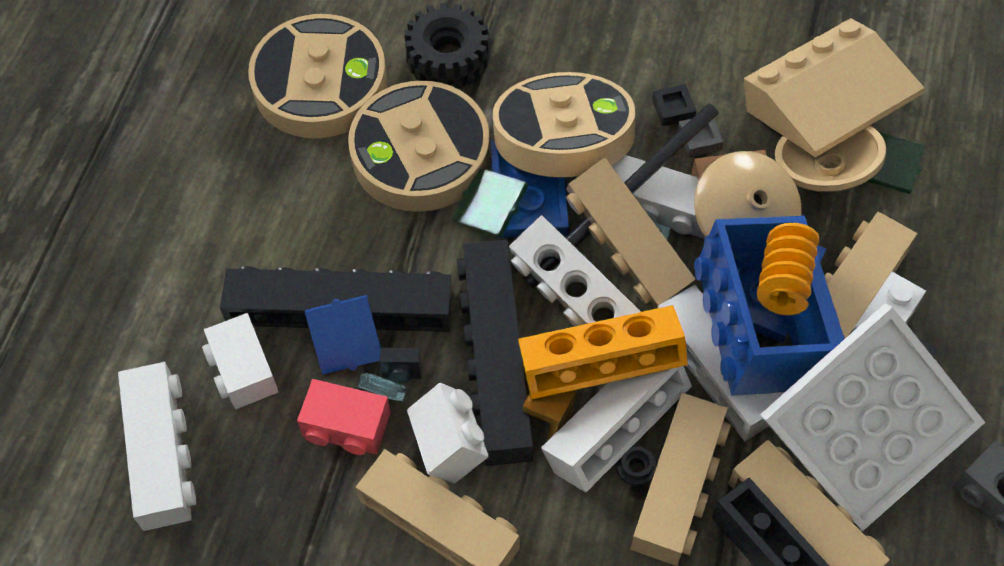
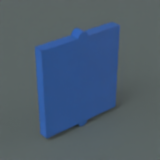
M367 295L344 301L334 299L332 304L305 310L322 375L347 368L354 371L359 365L380 361L381 345Z

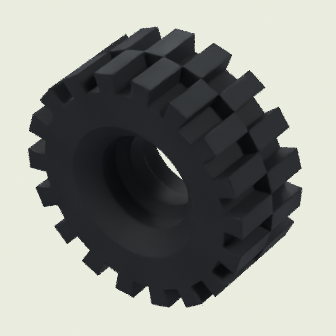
M440 3L441 9L435 10L434 6L431 5L426 7V14H423L421 11L416 13V21L410 19L404 38L408 67L411 74L415 72V78L418 81L426 79V81L439 82L446 85L454 84V88L460 89L462 88L461 82L466 81L470 85L474 83V75L480 78L484 74V67H488L490 57L487 24H484L480 14L474 17L473 9L468 7L465 11H462V5L456 3L454 8H448L447 3ZM444 44H453L460 47L451 53H442L435 50Z

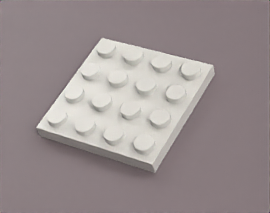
M886 303L760 414L832 499L851 515L854 524L861 531H864L985 424V421L896 310Z

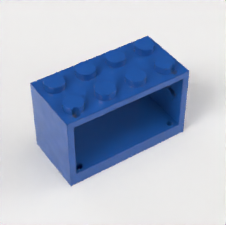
M805 216L716 219L709 236H706L704 239V247L699 258L695 259V277L697 280H701L704 291L703 308L711 317L712 342L714 346L719 348L721 355L720 371L721 375H723V380L728 382L731 396L786 392L845 339L817 255L815 258V269L812 272L813 282L810 285L811 295L806 299L809 303L807 309L799 314L784 315L793 346L759 347L737 268L762 267L769 232L776 226L785 223H800L808 226Z

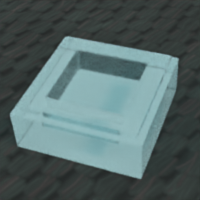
M370 373L362 374L357 386L398 401H403L407 390L402 384Z

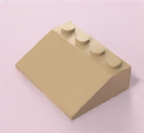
M852 18L744 78L747 112L814 157L821 155L925 93L924 86L874 30Z

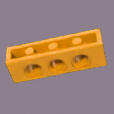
M673 305L518 339L531 400L688 365L685 334Z

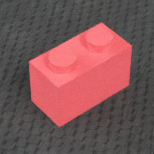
M312 379L297 423L302 436L310 443L319 446H326L328 443L342 446L344 450L352 454L364 455L368 452L377 455L391 411L387 396Z

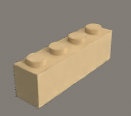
M606 158L600 160L568 184L566 189L569 192V195L566 196L568 203L578 215L583 212L592 223L588 227L589 231L600 245L606 242L614 255L610 258L622 275L629 273L637 284L633 287V290L644 305L651 303L656 308L695 280V277Z
M880 212L876 213L870 223L866 221L861 223L852 239L856 241L853 248L850 249L845 246L835 262V266L838 267L834 275L828 272L825 275L844 338L852 333L855 325L890 273H895L918 234Z
M681 393L630 550L678 566L682 553L690 556L697 531L690 529L693 516L702 518L709 495L701 491L704 481L713 482L720 459L713 457L716 444L724 447L731 424L724 422L728 407Z
M767 440L733 469L728 484L734 489L750 477L829 566H886L890 561L885 555L881 544L873 537L865 536L854 525L851 515L843 507L835 506L823 494L820 484L812 477L805 476L794 465L793 459L783 448L775 447Z
M384 449L355 487L361 503L457 566H508L520 549V536L516 534L517 529L510 522L501 517H497L494 520L482 512L483 508L477 501L466 495L460 498L449 491V485L444 480L431 475L427 477L416 469V464L410 458L401 453L395 456Z

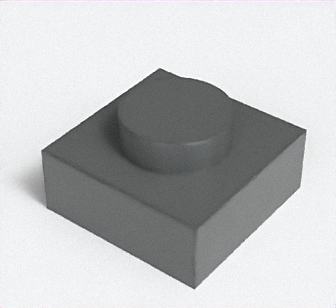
M691 119L679 121L678 131ZM715 119L710 121L684 146L688 157L722 150L724 141Z

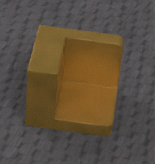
M577 390L532 400L529 394L523 404V411L550 423L547 441L567 423L573 411Z

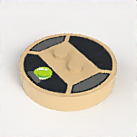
M312 14L282 23L262 38L253 51L249 63V81L260 113L270 124L279 130L303 138H327L349 132L352 121L362 105L372 96L387 88L385 58L377 38L360 23L338 15Z
M559 72L535 76L519 82L506 90L495 103L493 109L495 145L500 155L508 163L523 171L547 177L580 176L603 158H606L612 166L629 152L635 139V105L631 96L622 87L599 76L575 72Z
M410 81L390 86L378 92L362 105L356 113L349 130V152L357 180L369 195L395 209L424 212L450 206L466 197L476 188L486 173L489 164V128L483 111L464 92L439 82Z

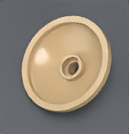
M872 126L866 127L817 157H814L784 136L781 137L775 149V161L789 173L795 185L817 192H838L859 186L879 172L886 158L885 141L881 134Z
M738 151L718 158L702 173L694 193L695 216L705 237L709 236L716 219L801 216L802 212L800 195L789 173L773 159L756 152ZM754 194L761 197V205L755 202Z

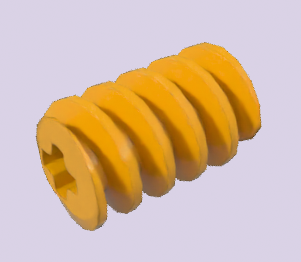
M785 223L773 228L767 236L762 272L759 276L760 283L757 288V299L762 306L771 312L779 315H794L803 312L809 305L806 299L811 295L810 285L813 282L812 272L815 269V258L818 253L819 234L805 224Z

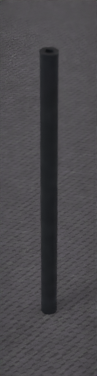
M708 103L624 182L632 194L719 114L712 104ZM586 217L565 238L576 248L591 234L588 227L592 223ZM546 257L542 260L540 267L543 270L551 271L560 263V260L556 257ZM531 274L522 277L531 288L538 283Z

